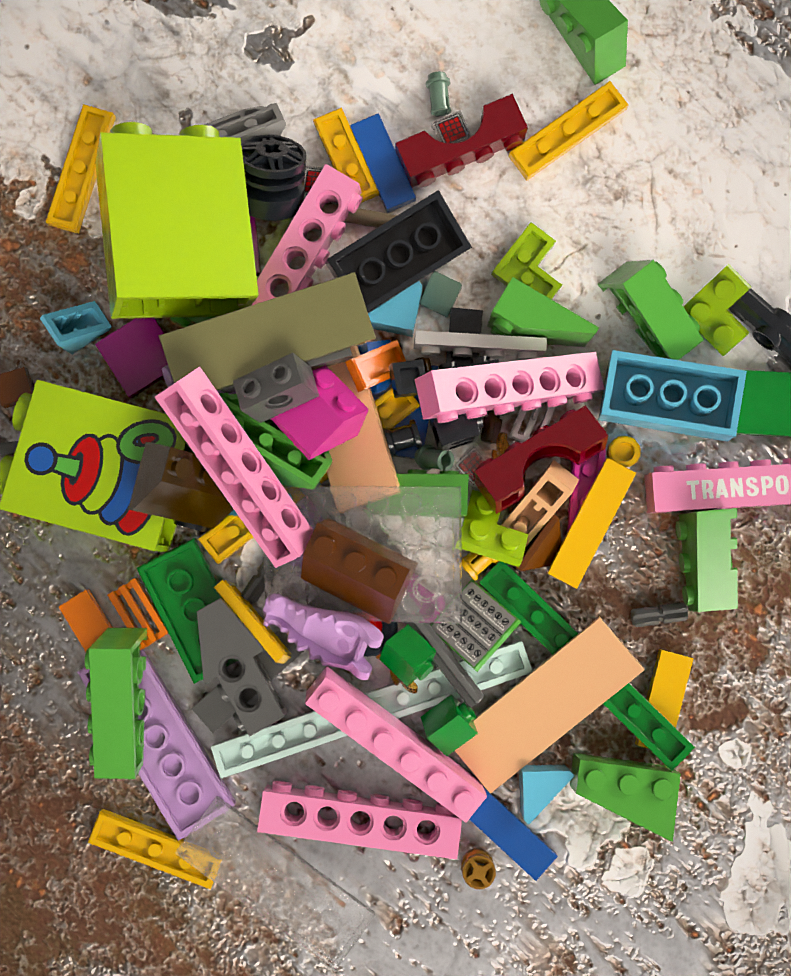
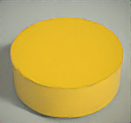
M619 436L609 443L606 454L607 458L628 468L637 463L640 458L641 449L634 438Z

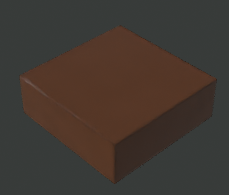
M21 367L0 374V404L5 409L15 406L23 393H33L34 389L27 368Z

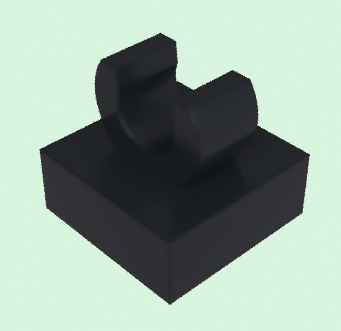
M423 359L396 362L389 365L394 398L418 395L414 379L426 374Z

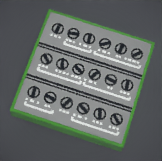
M471 579L430 626L441 640L478 672L518 627L521 621Z

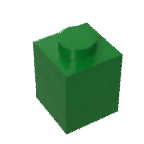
M407 624L385 642L379 660L406 686H409L417 678L420 681L423 680L432 671L434 665L431 663L437 650Z
M452 694L421 716L427 739L446 756L478 734L473 721L476 718L474 711L465 702L460 703Z

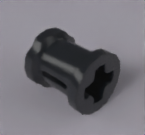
M414 419L409 420L407 425L391 430L388 427L383 428L391 456L396 455V451L409 447H422L421 438Z

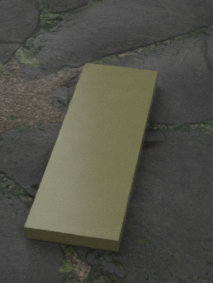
M355 272L159 335L174 383L198 367H201L217 391L233 386L234 380L291 353L307 362L376 340Z

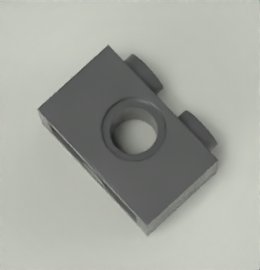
M294 353L233 381L241 411L260 423L319 397L311 367Z

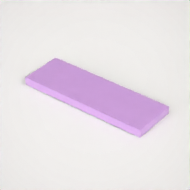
M143 649L140 650V656H146V670H143V677L139 688L145 690V703L143 713L138 715V720L145 721L144 760L138 774L179 841L234 806L236 801L222 778H220L218 771ZM84 667L77 673L87 688V684L90 681V670Z

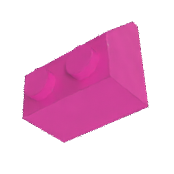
M326 365L312 371L319 397L271 418L308 460L358 436L369 410Z

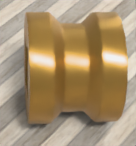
M474 848L463 856L461 870L463 878L469 887L474 889L489 887L496 876V869L490 854L483 849Z

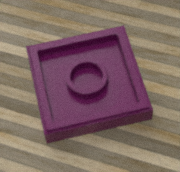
M135 318L95 343L129 398L135 397L164 378L162 368L167 366L168 363L159 335L165 333L155 318Z

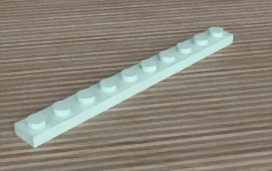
M521 640L499 647L478 672L466 661H458L480 690L532 672L525 647ZM439 668L432 670L421 681L417 678L409 686L399 681L364 693L397 719L436 706L451 694L456 699L460 698V695ZM313 710L269 725L250 737L246 733L213 744L211 750L220 778H224L348 735Z

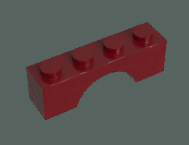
M512 93L484 105L480 128L472 137L463 142H440L424 130L396 142L395 151L411 187L419 186L422 188L432 184L441 175L459 173L465 168V165L472 162L483 163L492 158L494 153L503 149L511 151L525 140L528 126Z
M586 405L577 411L575 409L569 410L560 417L558 422L550 427L547 425L540 427L528 440L522 443L515 442L505 450L504 454L495 459L488 458L480 463L477 470L474 471L475 484L497 514L524 498L523 477L533 463L546 457H563L579 465L606 449L608 434Z

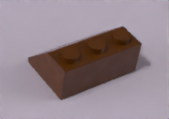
M328 518L316 524L303 553L301 579L390 624L418 563Z

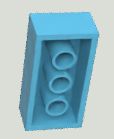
M612 350L608 361L598 420L728 442L736 437L747 371Z

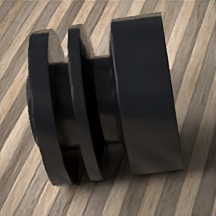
M278 135L253 136L244 140L241 146L249 216L268 221H280L294 217L304 201L305 182L303 180L305 179L306 151L302 145L294 140Z

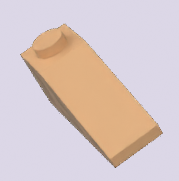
M553 460L526 492L524 498L518 502L503 521L501 526L528 534L527 546L573 493L579 479Z

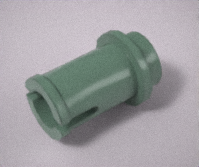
M433 72L428 75V80L425 83L426 88L430 92L431 115L445 116L451 113L448 86L451 84L450 78L447 77L445 72Z
M423 445L415 453V462L423 470L434 468L448 471L453 467L454 455L451 451L439 450L432 445Z

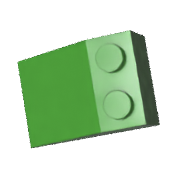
M512 277L492 310L487 324L491 328L490 332L493 335L547 338L548 345L585 347L599 329L596 325Z

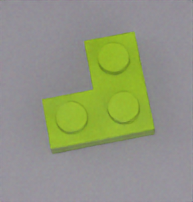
M530 222L492 271L491 275L505 286L514 277L552 300L562 287V284L539 268L538 265L555 245L556 240Z
M730 264L724 267L683 306L687 314L691 315L700 326L699 333L722 356L726 355L749 334V331L727 309L752 286Z
M472 490L468 502L467 515L463 519L456 547L519 567L523 560L528 534L498 525L500 512L496 514L482 493Z

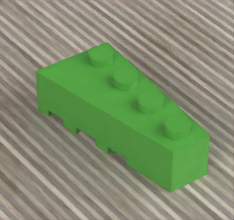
M107 628L86 651L85 668L90 670V681L86 688V699L88 702H91L88 733L93 736V745L89 752V763L91 766H94V778L135 779L143 766L145 721L138 720V715H142L145 703V690L139 688V684L142 681L143 670H146V656H140V643L142 640H147V628Z

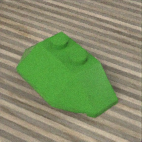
M219 393L280 483L284 486L315 489L332 464L329 450L308 460L271 419L260 423L241 411L237 394Z

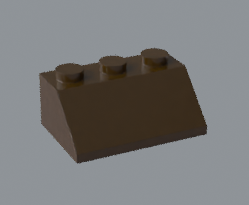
M146 442L129 510L213 529L234 510L194 453Z

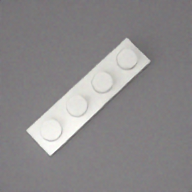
M416 331L414 336V349H420L423 355H440V351H453V356L472 357V353L475 352L485 353V356H489L490 359H503L505 354L518 355V360H528L542 356L546 352L547 338L433 331Z

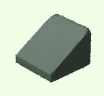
M434 271L420 300V305L448 318L451 307L454 306L461 291L462 284Z

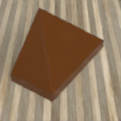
M554 514L536 534L525 549L520 566H513L514 569L526 571L551 565L561 546L560 519Z

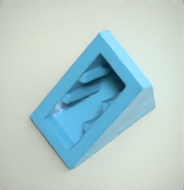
M420 281L368 313L373 329L413 337L422 296V284Z
M95 301L44 314L40 318L56 344L72 355L109 331L112 327Z
M565 764L526 765L519 770L520 813L528 825L575 776Z

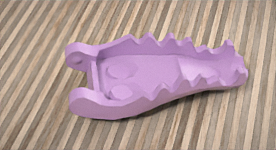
M276 593L267 597L263 608V625L265 627L269 625L279 627L281 632L288 634L287 641L289 643L294 642L297 645V651L308 650L309 658L311 660L319 659L322 666L345 669L361 680L369 678L372 666L363 656L367 645L371 648H378L383 641L384 635L377 627L363 617L349 612L327 610L300 604Z

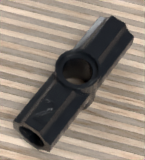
M750 288L728 309L753 331L752 336L758 344L767 350H775L791 364V315L781 308H773Z

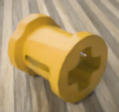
M469 552L465 557L460 556L456 559L474 581L478 579V574L491 563L496 564L499 562L498 560L473 552Z

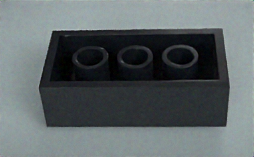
M437 190L326 260L325 264L334 278L355 272L367 312H370L466 252L472 246L440 191Z

